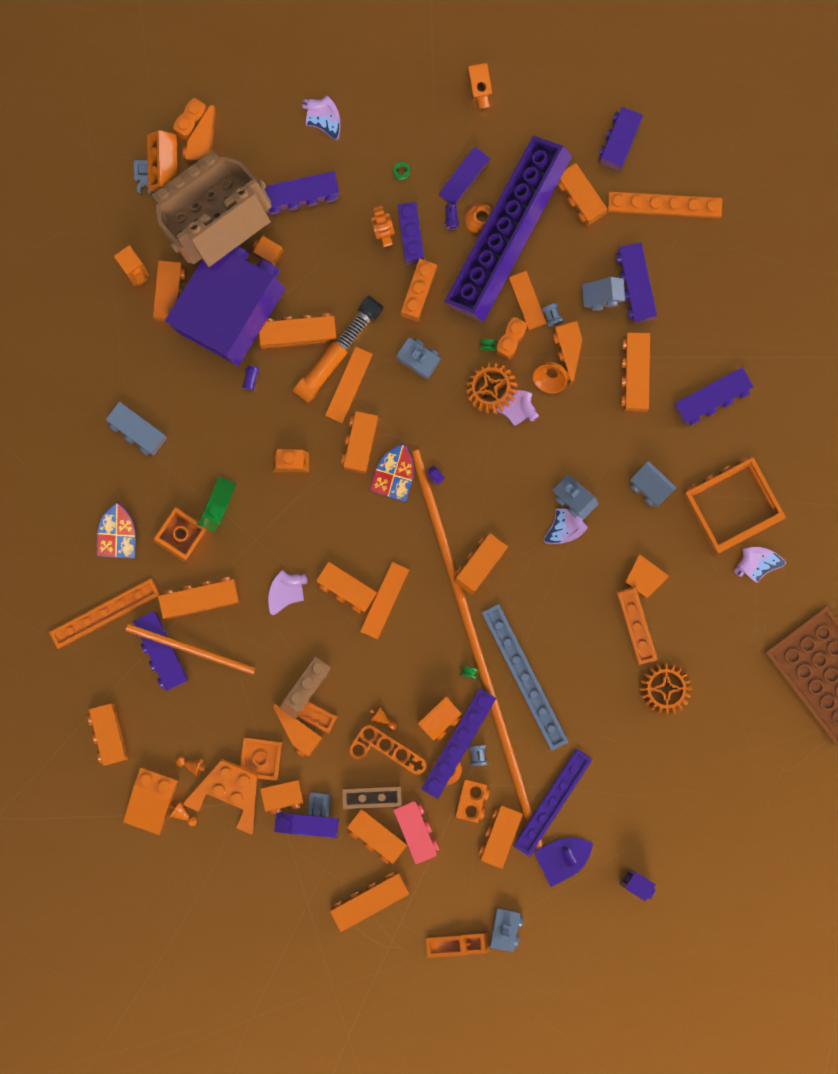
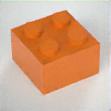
M175 507L153 542L178 559L186 562L207 529L197 525L198 522Z

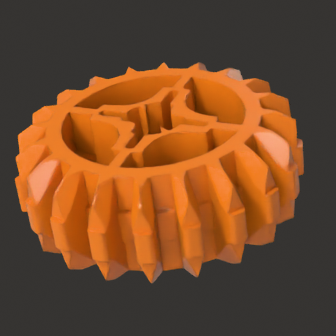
M487 363V368L485 369L483 365H480L481 371L474 369L475 376L469 375V379L473 382L466 383L469 387L466 390V393L470 395L468 399L473 401V407L478 406L480 412L484 408L486 414H489L490 409L496 414L497 408H500L501 412H503V405L510 407L508 401H515L512 395L517 394V390L513 389L518 387L517 382H513L516 378L514 375H511L510 369L505 371V365L499 368L498 363H495L493 367H491L490 363ZM489 375H498L504 379L493 380ZM484 378V386L477 391L478 384ZM488 382H490L491 385L494 386V391L496 395H494L493 392L490 391V385ZM507 385L505 394L500 398V390L504 389V386ZM489 396L492 397L495 401H484L481 399V397L485 398Z
M663 663V669H661L659 664H656L657 671L650 667L651 675L644 673L648 680L640 681V683L646 684L645 687L639 688L640 691H646V694L641 695V698H648L644 704L649 705L652 703L651 711L658 707L657 714H660L662 709H664V715H668L669 709L672 714H675V707L679 710L683 709L680 703L688 704L684 697L691 698V695L686 693V690H692V687H686V684L690 683L691 680L687 679L684 681L683 678L687 676V673L685 672L680 675L681 667L674 671L675 664H671L669 669L667 663ZM662 673L663 678L660 685L651 686L653 679ZM668 673L674 675L679 680L681 686L671 684ZM666 683L670 688H675V690L667 691V694H664V691L657 690L656 688L664 687ZM651 692L661 694L663 705L653 698ZM673 692H681L679 698L669 705L670 695Z

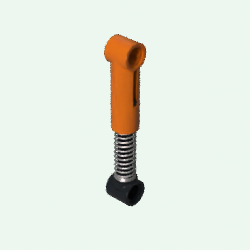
M368 295L359 306V313L350 322L344 333H341L342 336H339L338 341H333L307 375L298 382L293 392L309 403L348 353L347 347H350L354 338L357 339L356 336H359L358 333L360 334V331H363L362 328H365V325L367 326L366 323L376 320L384 306Z

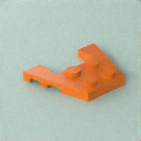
M222 759L185 800L183 805L199 812L206 795L213 796L242 809L243 813L236 828L252 835L255 829L258 774Z

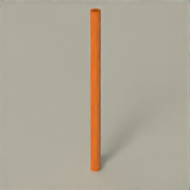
M130 624L126 626L125 631L252 675L254 674L255 667Z

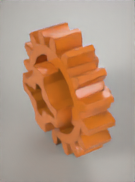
M382 205L373 207L375 216L370 218L376 239L382 238L384 247L393 245L391 235H395L389 212L384 213Z

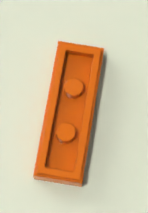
M527 271L509 277L508 279L525 323H527L528 331L546 325Z

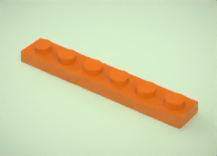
M609 192L608 212L721 218L722 198Z

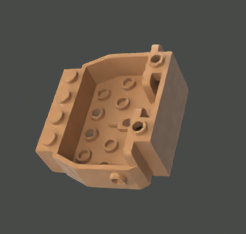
M213 150L152 194L157 203L158 224L171 242L170 246L191 264H195L202 259L210 267L271 222L266 214V211L271 208V200L265 191L266 185L260 178L256 179L242 162L224 156L219 158Z

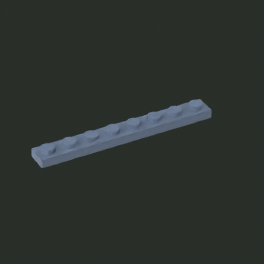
M498 604L482 612L550 750L552 751L568 743L500 605Z

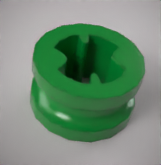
M398 162L394 166L393 173L395 178L402 181L410 176V166L406 162ZM400 167H404V170L407 169L404 175H400V172L397 173Z
M480 340L482 344L479 347L480 350L496 351L495 344H497V340Z
M466 666L461 667L463 669V672L460 673L461 676L477 679L475 674L478 672V669Z

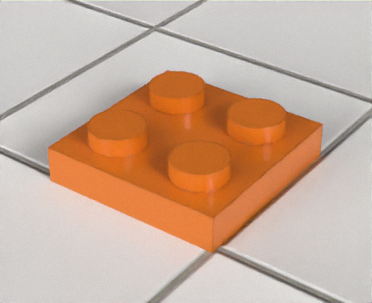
M244 738L240 766L257 773L258 779L278 781L283 742Z

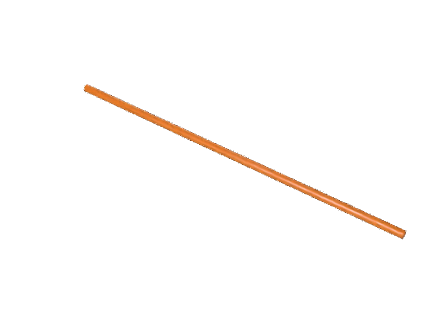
M419 450L410 452L479 675L485 692L496 698L490 710L527 824L533 815V811L463 588L454 582L456 579L454 574L457 569ZM542 840L537 844L534 849L535 851L544 847Z

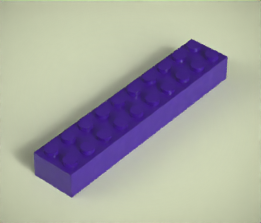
M532 136L444 301L454 311L484 322L572 157L564 146Z

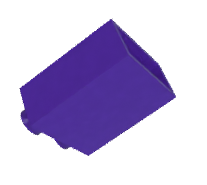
M239 246L210 267L202 260L165 320L178 334L236 366L240 365L285 291V287L276 278L280 272L278 268L263 259H260L256 266L247 262L246 259L249 254Z

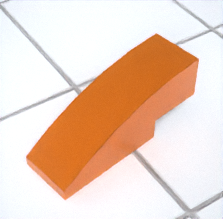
M488 932L426 938L427 958L465 956L467 954L490 952Z

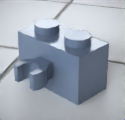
M608 277L582 284L584 307L592 308V311L603 310L604 306L616 307L618 303L625 301L623 278Z
M408 338L397 354L396 359L428 380L441 361V358L438 357L439 353L431 348L427 350L423 347L424 344L416 338L413 340Z
M569 474L552 490L556 496L554 498L555 501L561 506L565 504L569 508L568 512L575 518L578 516L584 520L599 504L596 498Z
M497 907L490 948L513 952L514 948H518L520 936L516 935L518 928L521 929L523 917H520L521 913L519 911Z

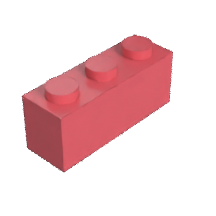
M415 801L395 808L394 813L415 864L437 856L436 851L439 848L436 840H431L429 833L432 831L428 821L424 822L421 815L424 814L421 804H416Z

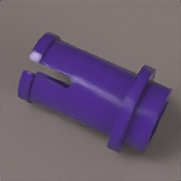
M451 204V207L446 205L445 226L449 230L457 229L460 224L457 221V205Z
M247 366L242 388L254 391L257 374H260L258 372L259 368Z

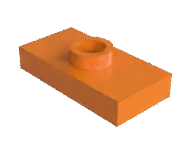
M308 702L297 718L329 734L338 716Z

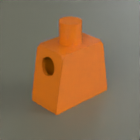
M483 63L468 66L466 72L472 100H477L479 110L489 108L488 97H491L492 89L488 65ZM477 86H482L484 91H478Z
M276 449L273 452V472L309 473L310 453L297 449Z
M638 555L624 584L629 588L636 586L638 594L647 599L668 579L669 575L643 556Z

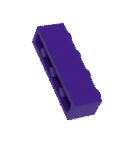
M335 171L267 185L265 191L271 200V208L266 213L273 215L280 213L284 209L292 211L299 209V206L302 205L310 207L317 205L321 201L327 203L336 201V198H339L340 195Z
M642 243L621 246L618 248V253H615L617 264L621 266L619 277L623 278L625 301L629 303V308H627L628 318L632 319L633 324L655 320L657 312Z
M742 367L676 402L673 406L684 426L688 423L692 426L701 421L699 417L705 414L709 417L717 412L716 408L722 405L725 408L734 403L733 399L737 397L742 399L751 394L750 390L753 388V385Z
M155 611L133 621L136 627L168 637ZM141 637L143 643L140 645L145 655L149 654L151 658L149 664L153 672L157 671L160 677L157 681L161 689L165 688L166 691H170L189 681L173 647Z

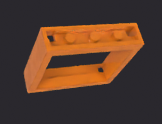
M745 457L737 461L738 465L733 468L730 465L720 470L721 474L716 477L713 474L703 479V484L697 486L695 483L686 488L688 492L683 494L716 555L786 518L753 457L749 460ZM748 467L774 516L718 545L693 496Z

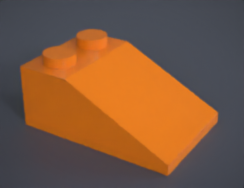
M445 697L418 725L433 741L436 738L440 740L447 734L445 731L450 725L454 727L461 720L459 717L461 713Z
M141 767L131 793L123 823L160 835L179 780Z

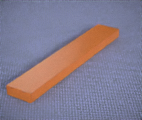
M152 578L49 631V634L57 649H60L160 596V593Z

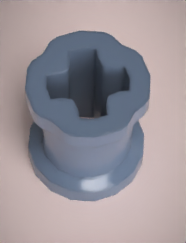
M557 303L550 304L541 309L546 315L548 327L558 325L564 321L559 315Z
M486 745L469 747L472 758L470 766L488 765L487 761H485L484 752Z

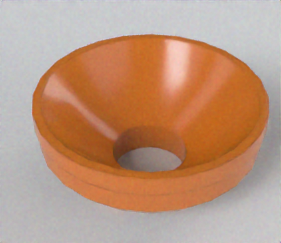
M476 202L467 209L464 217L465 225L472 234L477 236L481 234L494 206L488 202ZM480 211H484L488 215V218L483 222L476 218L477 213Z
M543 362L537 366L533 373L534 384L545 393H559L567 384L568 376L566 370L555 362ZM550 368L555 369L558 374L550 375L547 370Z

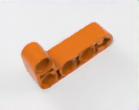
M371 725L364 726L350 747V754L355 759L363 758L372 746L414 774H421L426 769V762L422 757ZM367 728H371L375 734L370 740L366 739L363 735ZM382 739L390 741L391 746L388 750L380 748V741ZM355 745H361L364 748V753L361 756L353 753ZM400 749L407 752V758L403 761L396 758V752ZM410 754L415 756L412 758L413 761H422V770L417 769L415 771L414 765L409 763V766L405 765L410 758Z

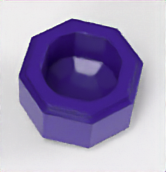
M435 466L427 470L428 477L433 483L438 485L444 480L443 475Z

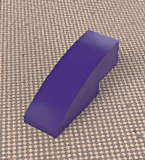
M474 147L446 183L439 196L450 205L456 204L487 166L490 158L477 147Z

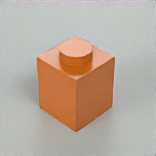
M264 236L260 240L257 239L252 247L255 257L263 259L274 266L283 253L281 246Z

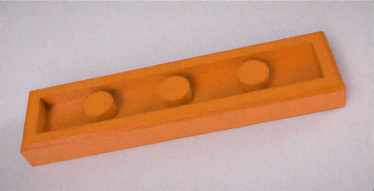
M355 347L325 417L343 424L373 357L372 353Z
M394 562L391 563L360 632L378 640L409 569Z
M636 586L617 591L638 664L641 665L658 660Z

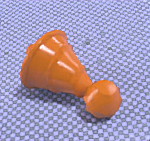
M379 706L375 711L373 709L370 710L372 713L370 722L387 724L388 729L391 731L397 728V722L388 719L382 706Z
M178 756L175 760L177 766L182 767L184 765L196 777L200 775L201 771H205L203 759L185 761L184 757Z
M181 801L176 807L171 804L169 808L173 811L169 817L187 820V825L190 827L196 825V818L194 816L189 817Z

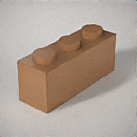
M315 657L284 699L280 709L296 719L326 678L331 667Z
M401 786L342 789L343 809L402 806Z

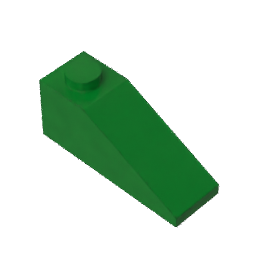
M218 476L197 525L215 533L227 509L236 485L235 483Z

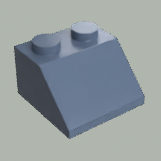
M649 461L629 481L631 484L630 488L637 494L640 492L645 497L644 501L650 507L655 506L657 508L676 489V486Z

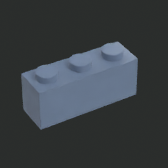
M121 402L116 405L106 418V421L110 423L108 427L116 433L118 431L124 434L123 438L130 444H133V442L137 443L140 446L138 449L145 455L150 453L154 456L167 439L163 433Z

